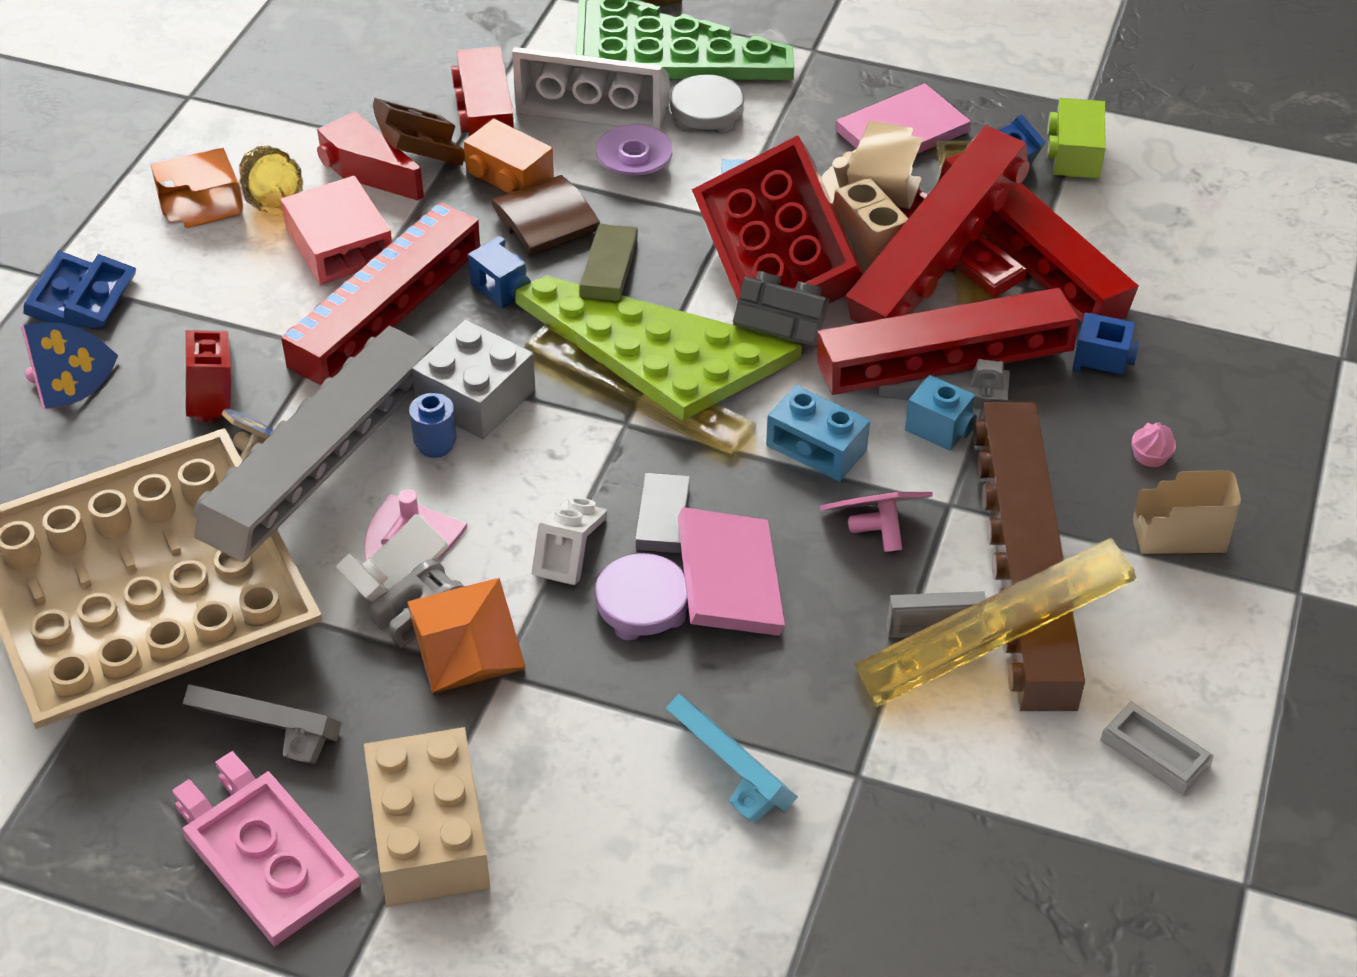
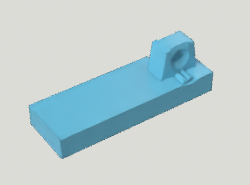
M678 693L666 707L670 713L743 777L729 799V802L743 816L756 823L775 805L786 812L798 798L793 791L685 697Z

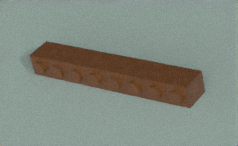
M983 402L981 420H974L973 443L974 446H981V452L978 453L977 459L978 477L986 479V484L983 485L982 489L983 510L991 512V518H988L987 540L989 545L996 546V552L993 553L992 557L993 579L1001 580L1002 588L998 589L997 595L999 616H1006L1007 625L1003 627L1004 653L1012 654L1013 663H1010L1008 668L1010 692H1017L1020 711H1078L1085 685V676L1036 402Z

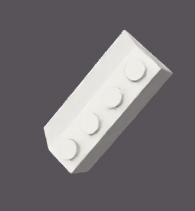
M513 48L516 113L613 126L637 124L650 126L661 131L669 107V74L662 66Z

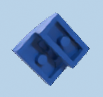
M58 250L24 302L23 314L47 322L64 323L74 327H104L135 276L136 268L101 254H97L94 261L89 262Z

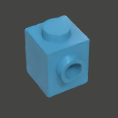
M929 374L908 400L905 431L951 451L961 437L967 438L973 430V422L977 419V415L973 413L975 394Z

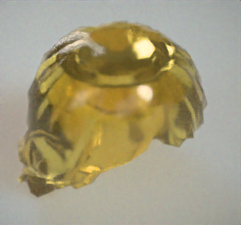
M270 145L255 146L254 149L244 154L239 164V182L244 200L251 204L253 208L265 211L272 217L283 216L281 198L303 191L302 185L304 183L299 164L290 158L289 153Z

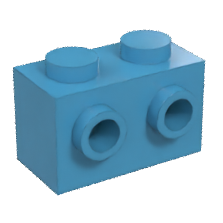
M795 385L768 414L766 446L840 482L867 451L870 420L816 393Z

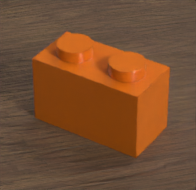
M492 119L464 141L466 172L494 185L504 192L511 193L554 177L552 147L495 119Z

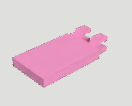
M231 751L215 762L217 769L221 772L218 775L219 781L231 794L230 797L212 807L207 798L190 779L174 788L172 793L177 800L175 803L176 809L188 822L182 828L186 841L275 947L360 887V875L269 771L255 779L247 766Z

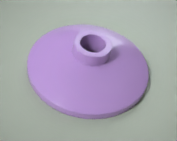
M637 124L623 125L607 131L600 137L596 145V156L606 169L614 173L627 176L647 175L662 169L672 157V143L663 132L656 128Z

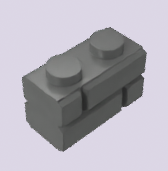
M760 271L757 272L756 279L745 276L732 325L817 347L818 331L822 330L829 304V298L820 296L821 287L803 282H797L796 289L781 286L782 277Z

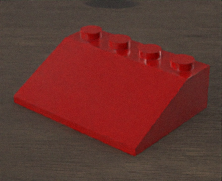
M799 135L691 189L738 302L745 276L756 279L758 271L782 277L781 286L796 289L797 282H803L821 287L820 296L829 298V303L846 296L864 274L813 158Z

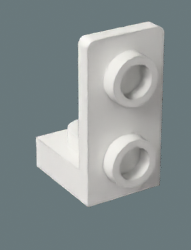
M573 497L564 501L538 524L531 575L572 585L577 584L581 577L587 536L606 519L607 509L595 507V502L590 499Z
M416 514L363 564L349 553L336 567L366 599L373 603L409 575L421 562L429 559L436 560L447 549L448 543L420 515Z

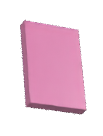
M924 83L836 120V131L857 149L869 121L912 127V136L923 139L917 153L919 154L970 132L971 121Z
M682 507L677 519L690 624L780 636L785 627L768 520Z

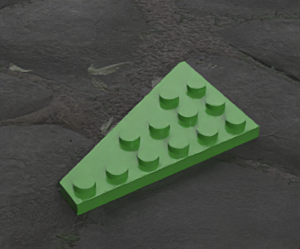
M579 0L576 55L662 66L669 74V80L686 79L695 75H717L735 81L746 79L794 80L793 46L778 41H769L757 35H753L750 39L731 34L730 27L707 20H698L693 16L683 13L679 17H673L660 13V6L640 0Z

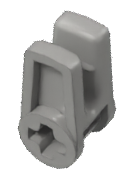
M425 560L370 605V616L380 629L389 627L393 641L402 648L416 639L407 601L465 586L460 581H452L445 575L444 567L437 560Z

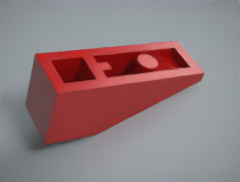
M353 112L317 129L319 140L317 154L320 161L325 167L332 168L343 179L355 176L360 184L417 201L424 198L421 167L403 151L391 146L384 135L357 112Z
M185 330L186 416L194 417L195 420L201 422L219 421L221 417H224L222 415L224 409H230L231 362L228 331Z

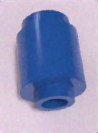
M427 393L414 399L410 405L409 412L415 446L427 457L438 458L445 456L452 450L457 438L452 401L447 396L439 393Z

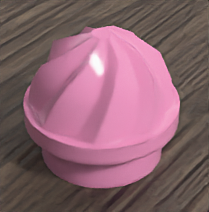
M1147 422L1143 428L1134 433L1131 446L1134 451V457L1139 463L1148 467H1159L1164 465L1174 455L1176 441L1171 428L1162 425L1160 422L1155 424Z

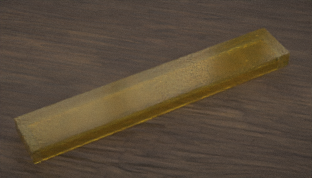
M550 323L543 326L524 344L525 349L533 352L535 361L731 459L756 434L755 422L718 404H714L684 421L680 420L609 370L602 363L582 351L575 343L565 339V335Z
M1109 538L854 663L855 669L875 706L878 707L1136 580L1135 570L1113 539Z

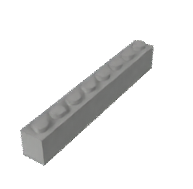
M388 326L376 338L371 337L363 350L355 358L349 357L337 375L333 378L328 377L311 399L306 398L300 403L293 416L287 421H280L272 435L263 444L257 443L251 449L248 457L238 467H231L219 485L211 492L205 491L200 496L194 508V516L197 517L194 538L244 563L414 392L412 368L433 349V346L391 326Z

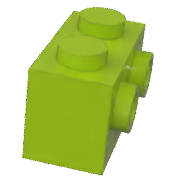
M1059 97L1057 113L1050 112L1047 135H1050L1047 158L1054 159L1053 175L1100 179L1106 149L1105 101Z

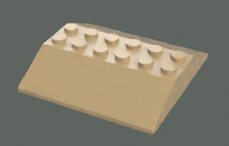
M225 428L0 505V636L35 729L323 621L322 615L278 529L244 563L194 538L197 517L194 516V508L198 499L205 491L211 492L219 485L231 467H238L242 463Z

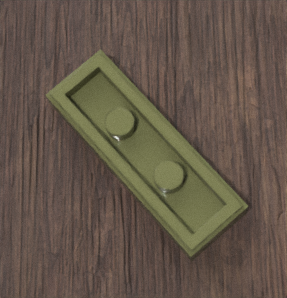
M598 225L579 284V297L620 301L638 240V227Z

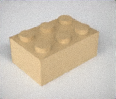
M465 727L365 743L364 750L375 836L386 906L490 889L487 854Z

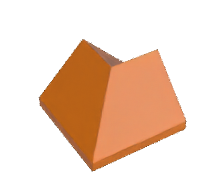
M500 578L407 601L432 694L526 668Z

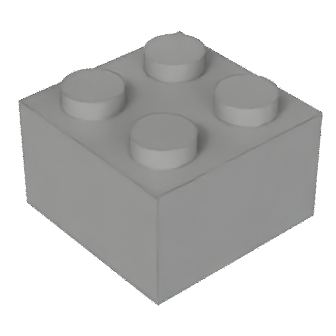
M464 320L412 368L415 399L427 393H439L447 396L454 406L455 425L483 440L535 390L533 352L467 320Z

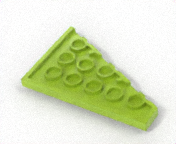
M550 276L536 279L515 290V303L682 421L801 359L802 345L795 341L626 296H621L620 301L579 297V284Z

